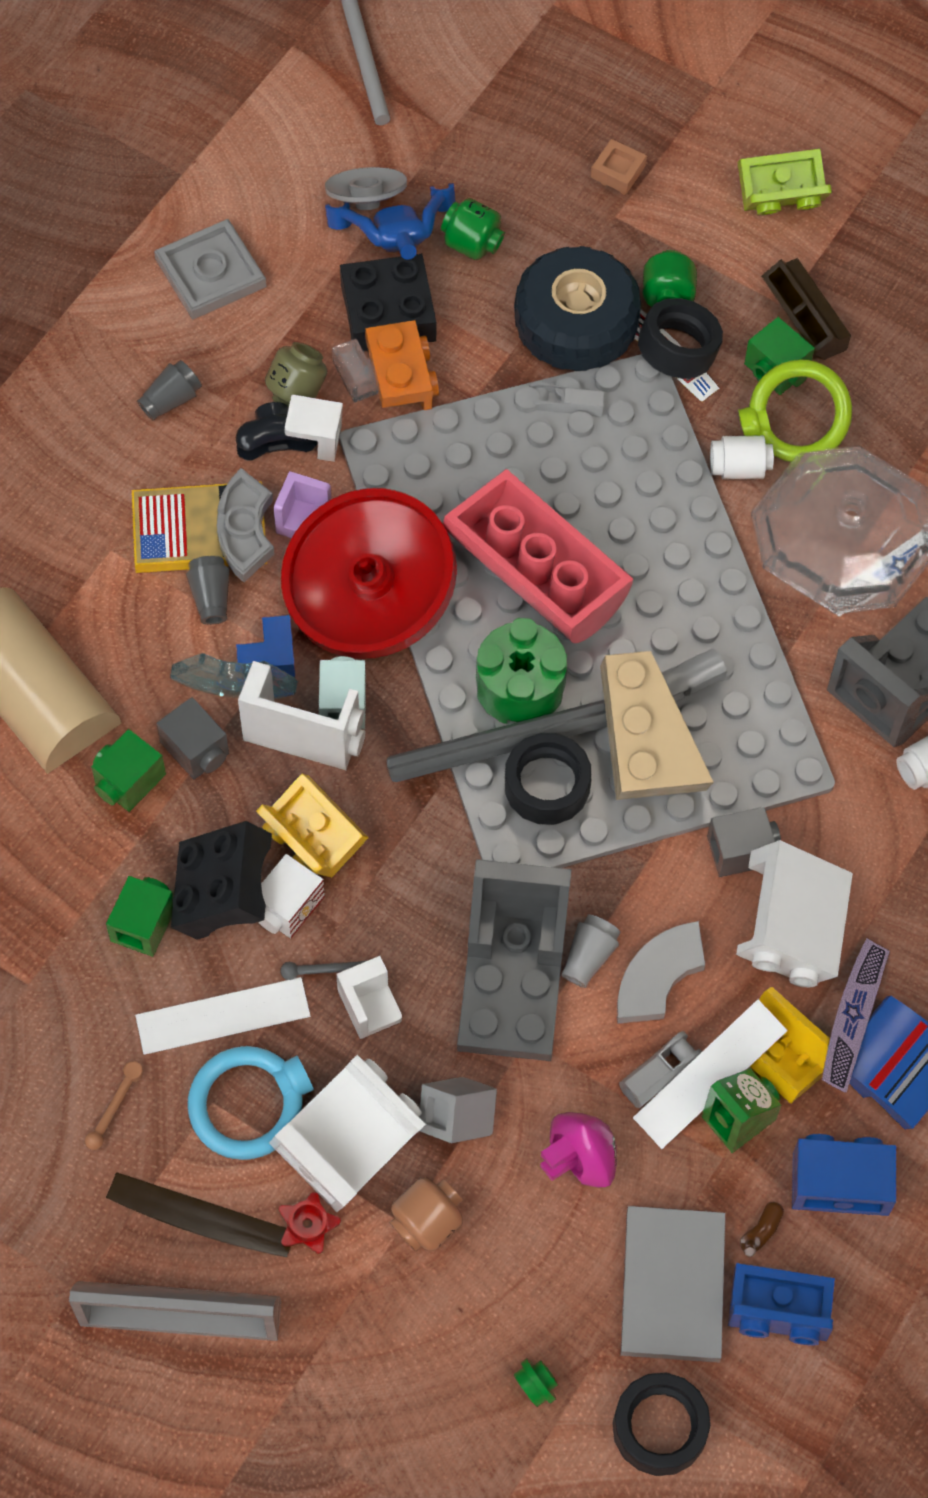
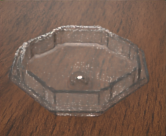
M861 445L799 452L751 511L762 568L834 614L896 607L928 567V487ZM854 511L858 514V516H851L846 514L845 512Z

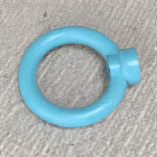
M251 1046L235 1047L215 1055L198 1071L188 1095V1115L192 1128L198 1138L215 1153L231 1159H256L275 1151L269 1142L302 1110V1095L313 1091L314 1088L298 1056L284 1061L281 1057L266 1049ZM251 1065L266 1070L275 1078L283 1094V1110L276 1125L265 1135L252 1140H235L220 1133L212 1124L207 1111V1097L214 1081L225 1071L237 1066Z

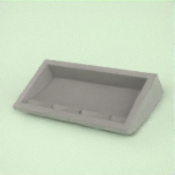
M77 1281L70 1290L69 1303L79 1325L83 1327L278 1341L282 1304L280 1296Z

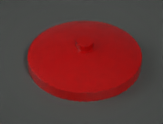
M385 488L351 491L339 495L318 507L302 522L294 533L282 562L281 589L283 599L289 614L299 629L320 648L332 654L353 659H372L388 656L408 648L419 641L443 616L456 585V553L450 536L438 516L415 497Z

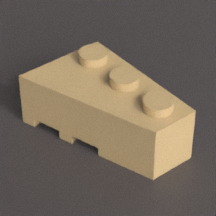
M644 651L605 655L600 669L616 800L707 791L714 782L652 652Z

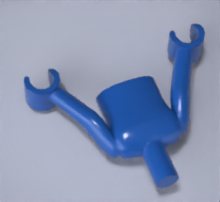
M449 183L448 188L442 190L436 189L434 186L430 187L431 199L423 210L422 221L417 217L416 211L412 207L398 205L378 211L374 216L373 223L370 218L351 210L350 203L344 202L342 207L336 208L331 207L330 204L325 205L328 227L341 230L348 228L353 223L364 232L375 246H381L387 252H400L403 259L410 260L417 253L416 247L430 237L437 211H448L450 206L456 201L454 183Z

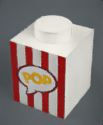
M285 854L261 883L266 908L264 921L258 923L271 933L276 934L280 931L291 939L325 898L323 879Z

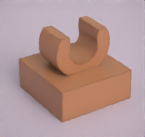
M611 139L591 167V178L601 182L604 186L608 185L620 191L621 194L626 195L645 168L647 155Z

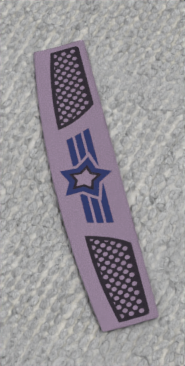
M866 938L843 992L833 1025L822 1076L823 1081L845 1093L851 1080L890 952Z

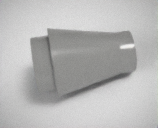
M590 914L587 915L583 923L579 922L577 924L568 960L561 975L571 983L586 988L591 978L619 946L617 938L621 933L620 930L602 918Z

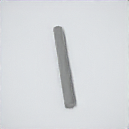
M341 0L374 121L377 125H385L390 121V115L358 1Z

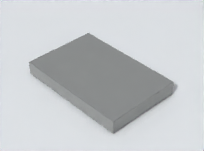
M627 1207L620 1356L720 1363L722 1354L725 1213Z

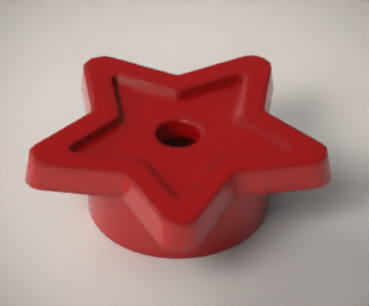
M312 1192L305 1201L298 1202L295 1205H281L278 1209L287 1224L281 1240L284 1247L304 1244L316 1254H321L324 1247V1235L338 1227L341 1223L339 1217L325 1211L316 1192ZM309 1220L312 1222V1226L305 1228L303 1222Z

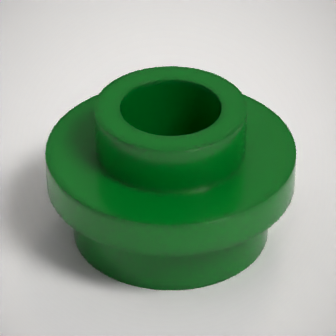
M528 1358L524 1359L521 1362L522 1368L514 1373V1377L536 1407H539L545 1401L551 1404L556 1400L552 1390L559 1385L542 1360L533 1365Z

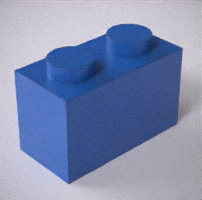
M811 1134L806 1136L805 1139H798L792 1159V1209L880 1216L890 1215L896 1203V1145H884L882 1140L873 1137L857 1138L854 1142L834 1141V1137L827 1134Z

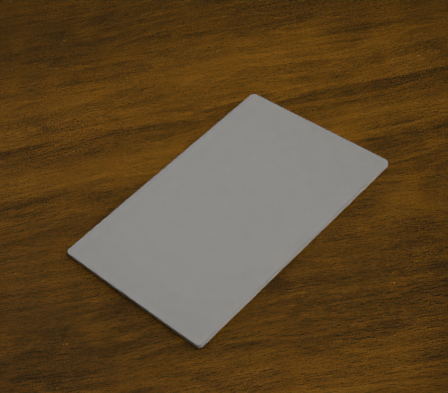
M642 354L610 362V364L601 368L574 371L538 380L569 388L605 391L602 417L591 416L585 411L569 414L536 410L537 405H533V400H540V395L536 389L529 387L532 383L530 382L432 407L430 410H421L346 429L340 433V445L356 490L385 488L406 493L427 505L443 524L446 514L507 469L633 578V583L627 597L609 621L588 639L580 643H572L449 534L457 560V577L453 596L437 624L419 641L409 646L441 742L517 723L508 720L507 724L501 723L489 715L478 700L476 686V659L481 643L491 631L507 623H512L517 618L532 619L537 625H541L555 634L565 648L567 654L566 684L562 702L555 712L604 700L600 665L605 655L651 651L662 673L714 648L723 659L727 668L724 679L690 696L687 695L682 700L676 702L714 782L707 791L616 800L607 727L568 737L582 747L591 763V788L584 808L572 819L556 825L536 824L526 820L510 806L505 795V764L511 752L450 768L481 860L563 868L709 827L710 820L713 817L764 806L765 810H770L827 794L833 790L835 784L834 777L672 376L665 375L654 369L643 358ZM555 388V393L549 392L548 401L561 402L562 389ZM540 758L524 766L521 773V784L534 797L542 800H556L567 796L572 791L575 784V775L572 769L564 762L554 758Z

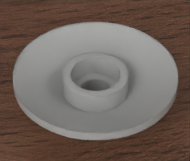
M380 167L358 168L338 173L329 178L325 183V191L328 196L334 199L355 203L357 209L372 210L380 206V201L401 193L407 187V178L402 172L394 169Z

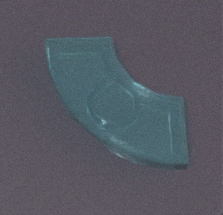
M201 653L172 664L170 679L206 693L239 698L252 663L226 662ZM266 661L259 662L271 666L274 699L296 694L298 680Z

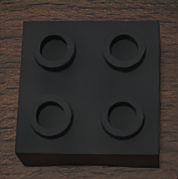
M422 253L416 254L410 260L399 256L340 265L341 288L354 353L368 351L365 328L413 320L416 321L419 337L426 336L428 342L436 341L437 322Z
M243 821L179 842L171 928L198 940L208 937L213 931L225 926L253 924L264 921L266 904L262 894L261 873L266 854L271 849L272 833L248 821Z

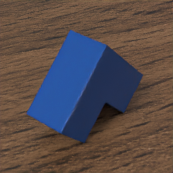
M290 615L263 617L264 642L236 644L240 682L246 681L253 661L271 666L272 679L295 677Z

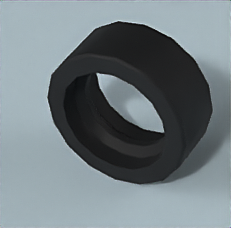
M682 298L664 299L654 304L647 313L639 332L638 347L643 358L654 369L663 374L680 379L696 378L706 373L714 363L722 345L723 330L718 319L700 304ZM673 328L682 330L693 336L699 342L701 348L689 349L678 346L667 340L660 332V329Z
M538 733L524 738L512 749L505 764V795L510 806L522 818L536 824L556 825L572 819L584 808L591 788V763L585 750L573 739L558 733ZM540 758H554L566 763L575 775V784L572 791L567 796L556 800H542L530 795L521 784V773L524 766Z
M667 1372L647 1374L633 1381L620 1396L612 1422L614 1442L622 1457L638 1471L654 1476L675 1475L690 1467L703 1452L711 1427L709 1407L701 1392L685 1378ZM652 1395H667L675 1398L685 1406L690 1416L691 1431L689 1438L680 1449L672 1453L657 1454L646 1450L638 1443L632 1432L631 1419L634 1409L642 1400Z

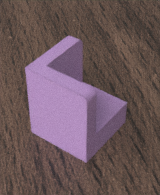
M289 471L274 505L276 533L292 538L298 527L313 511L331 500V486L326 482Z

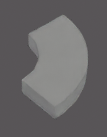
M240 468L228 482L220 498L217 509V533L224 559L235 575L245 582L274 555V546L265 537L262 529L263 516L273 502V493Z
M699 921L666 930L651 939L637 952L628 965L621 981L617 1000V1024L664 1019L666 999L673 986L687 975L704 971L705 959Z

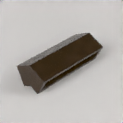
M798 258L789 262L780 259L761 276L800 334L815 348L814 354L826 360L847 350L851 334Z

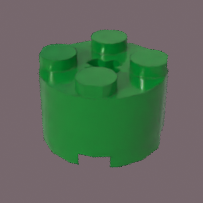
M517 618L512 623H507L491 631L481 643L476 659L477 697L485 711L499 722L507 724L508 720L521 722L554 713L562 702L566 684L567 654L565 648L555 634L543 626L537 625L530 618Z

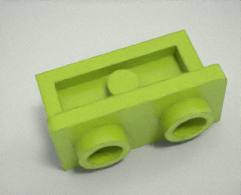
M820 149L744 158L737 162L744 211L757 210V215H769L782 211L781 206L794 204L797 205V210L813 209L822 205L821 201H824L832 193L831 185L825 184Z

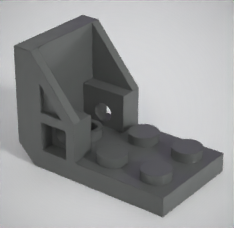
M925 597L882 639L879 640L875 635L850 637L838 649L827 691L893 747L904 744L928 721V597Z
M476 859L457 1051L551 1061L571 869Z

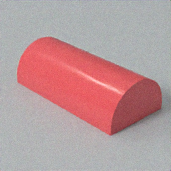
M507 469L444 516L443 525L454 539L572 643H580L601 629L616 613L631 589L633 578Z

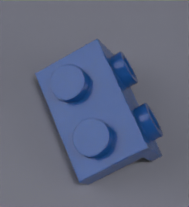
M736 1263L728 1326L737 1327L742 1335L754 1338L769 1337V1333L789 1335V1341L800 1345L813 1346L818 1345L819 1340L827 1341L833 1331L834 1320L831 1319L835 1278Z

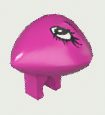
M565 1112L556 1115L551 1121V1145L541 1151V1157L545 1160L540 1163L542 1170L551 1181L571 1170L583 1185L597 1188L610 1186L616 1173L617 1145L609 1125L597 1117L584 1113Z

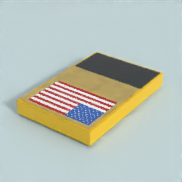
M227 484L132 490L136 573L189 570V562L203 556H219L224 559L218 541L217 509ZM263 516L262 529H263V533H264V535H265V537H266V534H265V519H264V516ZM224 559L225 566L229 567L226 560Z

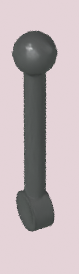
M289 961L281 966L280 973L284 979L293 980L297 975L342 972L366 961L298 966L294 962Z

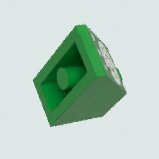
M750 1068L720 1079L710 1086L702 1118L729 1151L734 1153L776 1121L782 1105L779 1102L780 1096L774 1085L765 1077L759 1079Z

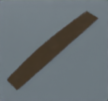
M118 1172L115 1174L106 1196L107 1199L153 1219L224 1243L282 1257H287L291 1246L284 1247L281 1243L286 1230L285 1227Z

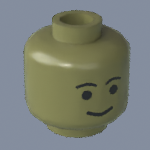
M293 342L291 346L279 348L264 380L267 388L273 393L272 399L275 402L286 404L289 408L291 395L316 398L328 372L327 367L322 361V354L313 347L300 342Z

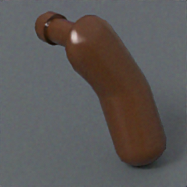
M767 1203L758 1224L742 1236L740 1245L746 1256H754L756 1251L760 1250L776 1232L784 1214V1209L779 1203Z

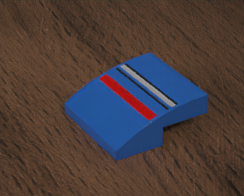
M887 996L869 1017L849 1084L863 1098L872 1097L905 1130L913 1129L928 1111V1022L892 996Z

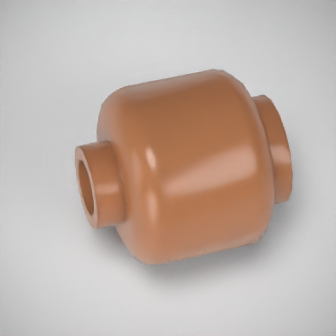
M420 1178L393 1202L391 1211L395 1218L389 1223L414 1251L417 1252L421 1247L427 1251H435L462 1226L463 1217L457 1206L463 1202V1199L444 1179L436 1185L430 1179Z

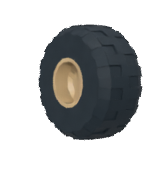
M585 246L559 248L535 259L521 275L514 303L515 326L523 345L540 361L542 360L552 365V367L562 370L575 371L601 368L610 364L616 358H620L635 338L641 311L640 289L627 266L611 254Z

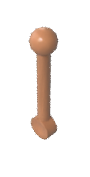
M131 1061L124 1066L125 1078L95 1131L88 1133L85 1137V1145L90 1150L95 1151L102 1147L104 1142L103 1134L133 1082H137L142 1078L143 1069L140 1063Z

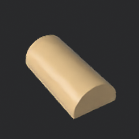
M2 587L0 588V716L48 774L119 726L121 720L19 595L11 588Z

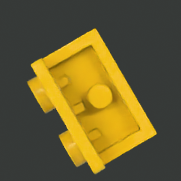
M303 773L272 807L262 804L256 810L266 821L262 828L272 833V839L282 845L286 842L296 853L292 857L294 860L313 873L331 878L369 838L309 775Z
M769 987L763 992L759 1001L788 1031L750 1067L761 1077L767 1078L774 1085L778 1093L792 1104L822 1078L830 1038L773 987Z

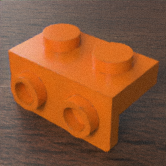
M416 321L365 328V339L382 408L420 402L422 410L432 409L433 397L439 396L438 380L435 371L428 372L426 361H430L429 344L426 336L419 337Z

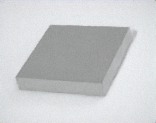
M229 219L154 251L155 260L192 320L267 287L265 276Z

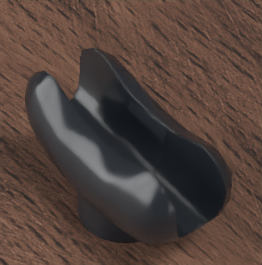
M270 402L259 406L255 410L256 419L241 425L235 437L237 454L240 458L248 461L277 451L296 450L309 452L317 446L318 441L285 435V423L289 408L281 402Z

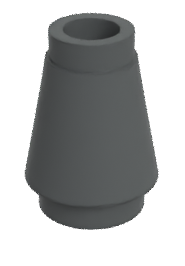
M179 360L174 365L169 363L143 396L137 400V403L144 413L154 421L157 417L197 397L195 392L202 387V384L189 366L182 360Z
M203 556L193 559L189 562V571L186 573L201 623L207 625L219 624L227 620L230 569L225 566L224 559L219 556Z

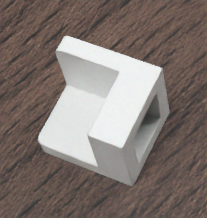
M291 395L285 423V435L318 441L317 459L334 462L342 427L343 403Z
M380 956L336 974L339 995L360 1039L402 1021V1014L388 986V971Z

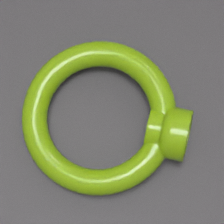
M800 359L781 363L769 370L759 380L753 390L749 407L738 409L744 436H764L765 444L773 445L775 457L793 463H807L827 456L841 444L851 424L852 402L845 383L832 369L816 361ZM794 377H808L823 384L830 392L835 405L834 421L827 434L817 442L804 446L791 445L780 440L772 432L766 412L767 402L773 390L780 383Z

